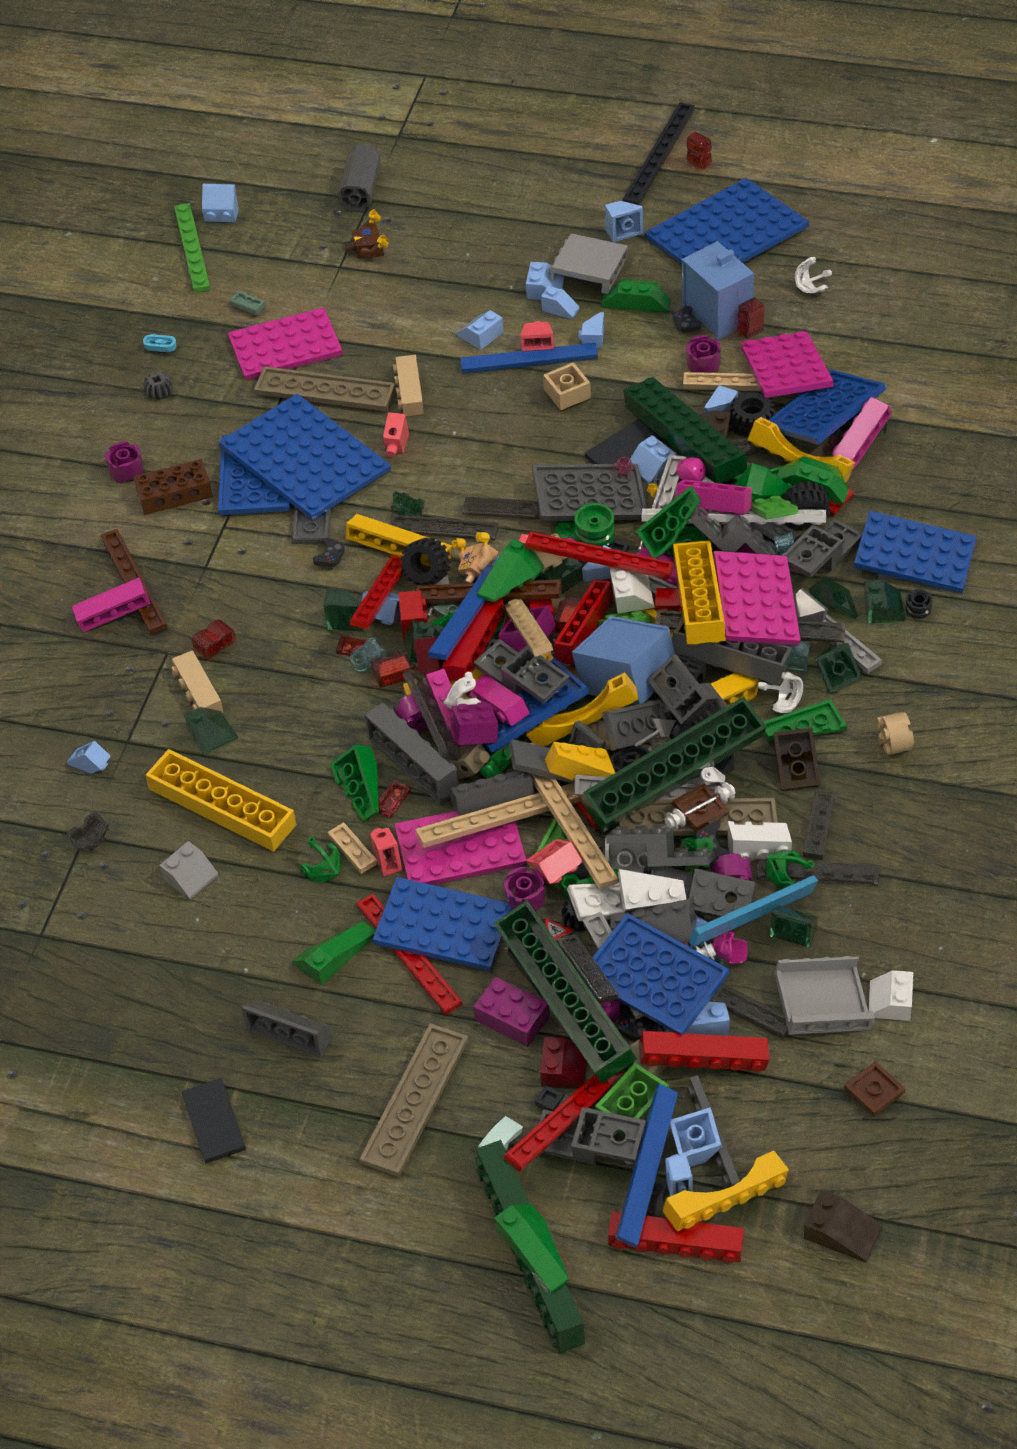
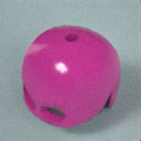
M698 458L682 459L677 464V475L682 480L703 481L706 477V467Z
M726 932L715 937L712 944L716 955L713 956L714 959L723 964H742L746 961L748 953L746 941L735 939L734 932Z

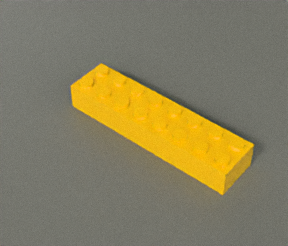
M710 540L673 544L687 645L726 641L724 616Z
M170 749L164 753L145 775L149 790L273 852L297 825L294 810Z

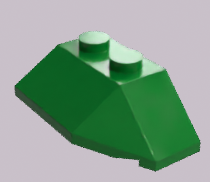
M623 278L610 289L608 294L604 293L601 307L668 312L670 298L656 281Z
M806 456L780 467L777 474L782 478V481L791 485H798L801 482L818 483V486L822 485L826 490L828 501L842 506L849 491L838 467Z

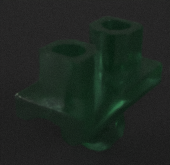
M396 491L393 493L391 509L397 511L400 516L406 514L416 519L421 518L425 505L423 499H414L404 492L402 494Z

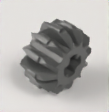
M155 372V374H149L148 377L144 378L143 387L148 397L161 399L163 396L167 397L168 394L172 393L173 383L168 374Z

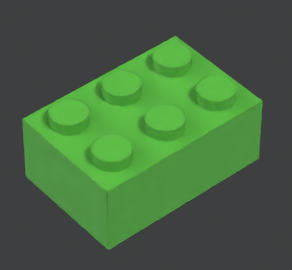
M634 1063L597 1103L595 1110L646 1120L647 1122L656 1086L662 1084L669 1088V1084L637 1063ZM618 1133L619 1136L625 1139L626 1136L624 1134Z

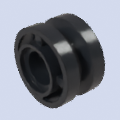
M922 589L910 591L906 596V613L917 619L927 617L932 610L931 594Z

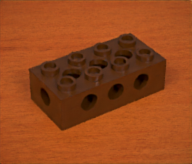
M202 459L133 476L144 515L213 497L210 481Z

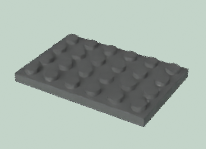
M638 464L532 465L540 521H574L577 510L590 503H601L608 506L613 511L614 520H642V509H647Z

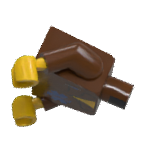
M371 210L369 212L371 219L367 220L360 229L351 233L352 241L344 242L345 251L355 250L359 259H372L384 256L383 248L388 247V238L385 235L380 236L377 226L374 224V222L380 221V215H378L376 210Z

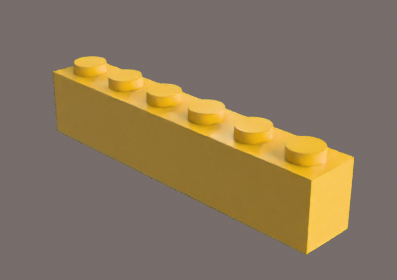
M356 514L346 523L345 539L399 557L404 556L402 552L404 549H407L406 546L408 544L426 538L425 536ZM441 542V545L447 547L445 550L446 552L449 551L448 559H451L452 545ZM422 553L420 558L421 564L431 567L429 557Z

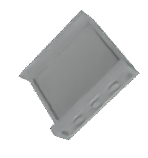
M571 233L569 238L565 239L563 248H560L559 255L555 257L554 264L550 265L549 274L551 275V282L554 281L557 274L601 283L602 293L608 294L627 260L628 246Z
M858 956L778 960L774 974L789 1035L871 1030L875 1017L873 1011L868 1012L857 970Z

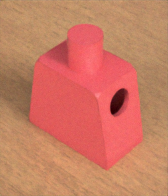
M535 321L524 324L521 332L522 351L554 349L553 331L549 322Z
M388 412L383 434L385 454L388 457H395L396 453L402 454L404 452L409 437V429L405 414Z
M374 829L370 834L375 858L383 876L402 871L398 845L390 829ZM384 853H389V854H390V858H389V859H386V856H385Z

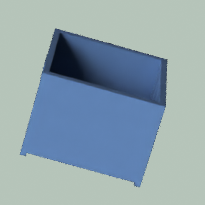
M717 241L682 259V308L691 306V315L702 322L716 336L717 340H720L753 322L754 272L734 256L733 250H727Z
M610 616L572 651L579 680L587 686L590 692L588 694L599 696L608 680L625 672L637 687L638 700L632 704L638 705L644 703L655 692L647 680L672 655H675L669 627Z

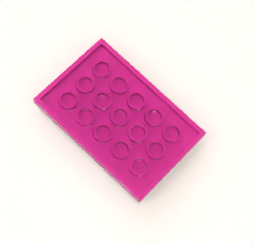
M325 308L228 332V338L245 381L260 377L264 366L292 369L343 355L342 348Z
M807 331L741 342V350L765 398L833 387V379Z
M714 551L713 559L725 623V640L799 645L801 640L787 556Z
M456 811L394 824L408 880L436 885L527 866L516 821L425 848L421 846L415 835V829L458 817Z

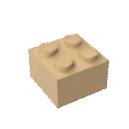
M574 362L543 375L544 390L560 410L591 398L590 382Z

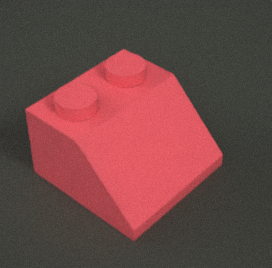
M561 839L554 840L525 860L531 869L533 868L541 873L544 882L548 884L559 882L562 879L561 876L567 872H574L578 869V865L583 862L570 841Z

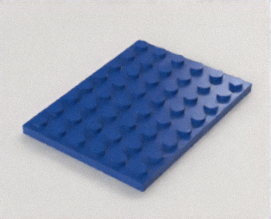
M745 178L645 231L644 235L647 240L681 265L683 258L717 241L727 250H733L734 256L744 263L808 228L809 221L748 178Z
M295 394L218 441V445L222 450L311 520H314L391 470V465L299 394Z

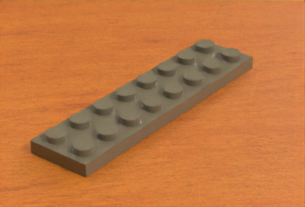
M264 366L254 392L255 395L286 399L299 394L309 402L387 412L395 391V383Z
M775 798L728 799V802L723 804L728 809V814L717 820L720 823V827L716 835H728V821H734L735 825H745V822H751L752 825H762L763 822L778 823ZM674 799L656 800L618 824L619 826H627V829H635V826H647V829H652L656 825H666V813L673 814V809H675L672 806ZM687 822L684 827L678 825V830H673V836H695L697 834Z
M431 1023L429 1024L359 1159L360 1164L400 1177L469 1041L467 1035Z

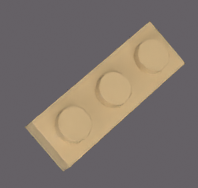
M344 822L327 832L331 841L360 874L377 865V859Z

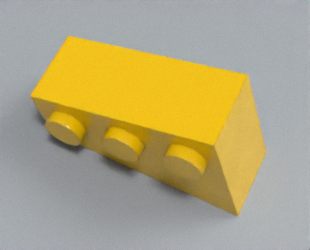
M733 673L711 683V685L724 702L730 705L742 697H745L748 702L757 695L760 680L750 678L741 673Z
M553 742L545 758L550 773L573 780L575 775L609 777L615 773L607 750L602 748Z

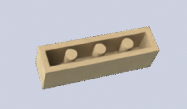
M416 355L395 357L396 364H393L394 375L398 374V376H395V384L399 386L396 388L397 398H401L398 400L399 410H403V414L406 416L424 414Z
M193 650L172 658L173 666L171 670L173 675L179 678L178 682L181 689L186 690V698L188 702L193 703L192 707L195 714H199L202 721L224 713L221 700Z

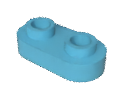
M150 334L143 339L144 348L149 351L172 352L177 347L176 339L173 336Z

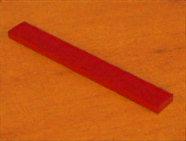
M531 531L525 542L526 549L668 580L674 563Z
M390 557L351 618L350 626L369 629L405 571L400 565L403 564V561H400L401 557Z
M373 893L356 904L357 908L376 930L385 907ZM392 949L445 1015L462 1006L461 999L424 955Z
M621 1070L604 1083H601L596 1074L593 1075L504 1155L503 1159L521 1172L579 1120L582 1107L591 1109L608 1093L625 1072Z

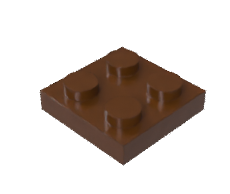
M876 1061L844 1085V1090L873 1117L901 1097L906 1089Z

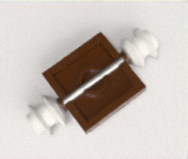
M724 782L722 783V788L720 786L715 787V794H713L705 784H702L672 801V806L675 808L673 809V814L666 813L665 823L667 827L673 828L676 831L678 830V825L684 827L687 822L697 832L728 814V809L723 804H726L728 799L734 800L735 798L734 787Z

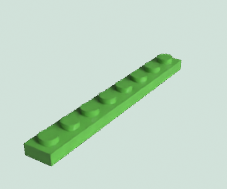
M187 203L174 206L194 294L210 291L191 205Z

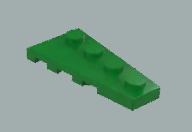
M831 699L763 721L767 727L764 735L768 741H773L774 732L813 728V735L847 731V725Z

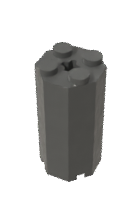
M354 145L348 152L338 198L339 204L347 206L346 209L349 211L363 212L372 203L381 165L380 153L375 146Z

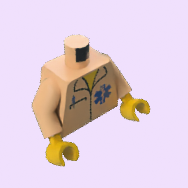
M477 532L476 541L482 543L466 547V541L462 538L452 540V547L459 549L458 555L461 562L458 571L464 575L462 579L463 584L473 583L475 579H478L485 567L492 565L498 554L497 550L488 545L490 535L486 532Z

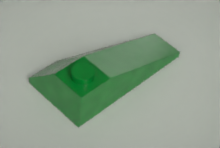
M753 463L748 466L734 484L735 486L752 487L751 502H754L755 499H770L771 496L783 498V494L787 492L786 490L793 486L782 481L780 476L772 474L771 470L767 467Z
M692 486L688 487L636 530L653 558L658 559L671 548L700 504L701 500Z
M512 539L502 551L479 589L477 596L495 602L509 594L510 590L516 586L518 588L523 586V582L534 580L542 572L544 565L533 550L525 548V543Z
M355 744L333 760L330 765L335 781L343 787V793L353 802L352 806L362 821L366 822L379 812L377 763L372 747Z
M362 921L306 948L292 961V964L317 983L323 985L373 939L376 930Z
M532 1204L511 1205L494 1217L496 1232L550 1293L569 1281L546 1221Z

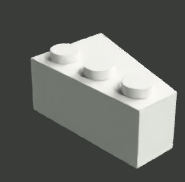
M728 821V849L730 854H741V858L746 859L748 857L750 861L767 859L770 854L792 851V840L786 823L763 822L762 825H752L751 822H745V825H735L734 821Z
M621 869L618 871L624 912L686 900L683 880Z

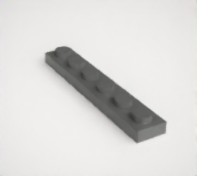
M698 1075L690 1077V1086L687 1087L690 1099H694L696 1103L694 1104L695 1112L710 1108ZM715 1120L722 1148L715 1153V1163L717 1169L723 1172L722 1180L724 1187L727 1189L739 1183L740 1180Z

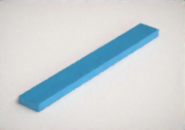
M815 876L808 877L694 929L689 943L695 947L812 894L818 879Z

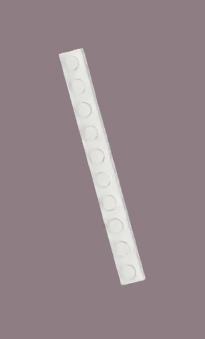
M642 509V521L647 522L662 509ZM717 510L707 511V516L712 520H717L720 524H727L735 516L733 512L718 513ZM798 510V514L768 520L751 511L746 512L744 515H739L740 517L744 516L749 522H756V524L774 522L775 524L782 525L785 522H793L795 525H801L807 522L813 525H820L826 523V510ZM690 519L688 520V522H687L686 524H692V522L690 521Z

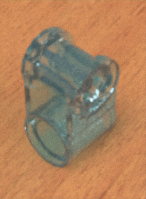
M792 532L779 537L773 536L776 550L780 556L794 544Z
M373 637L353 651L350 660L356 671L364 672L376 662L382 660L386 656L387 651L382 649L378 644V639ZM358 659H364L362 663H356Z

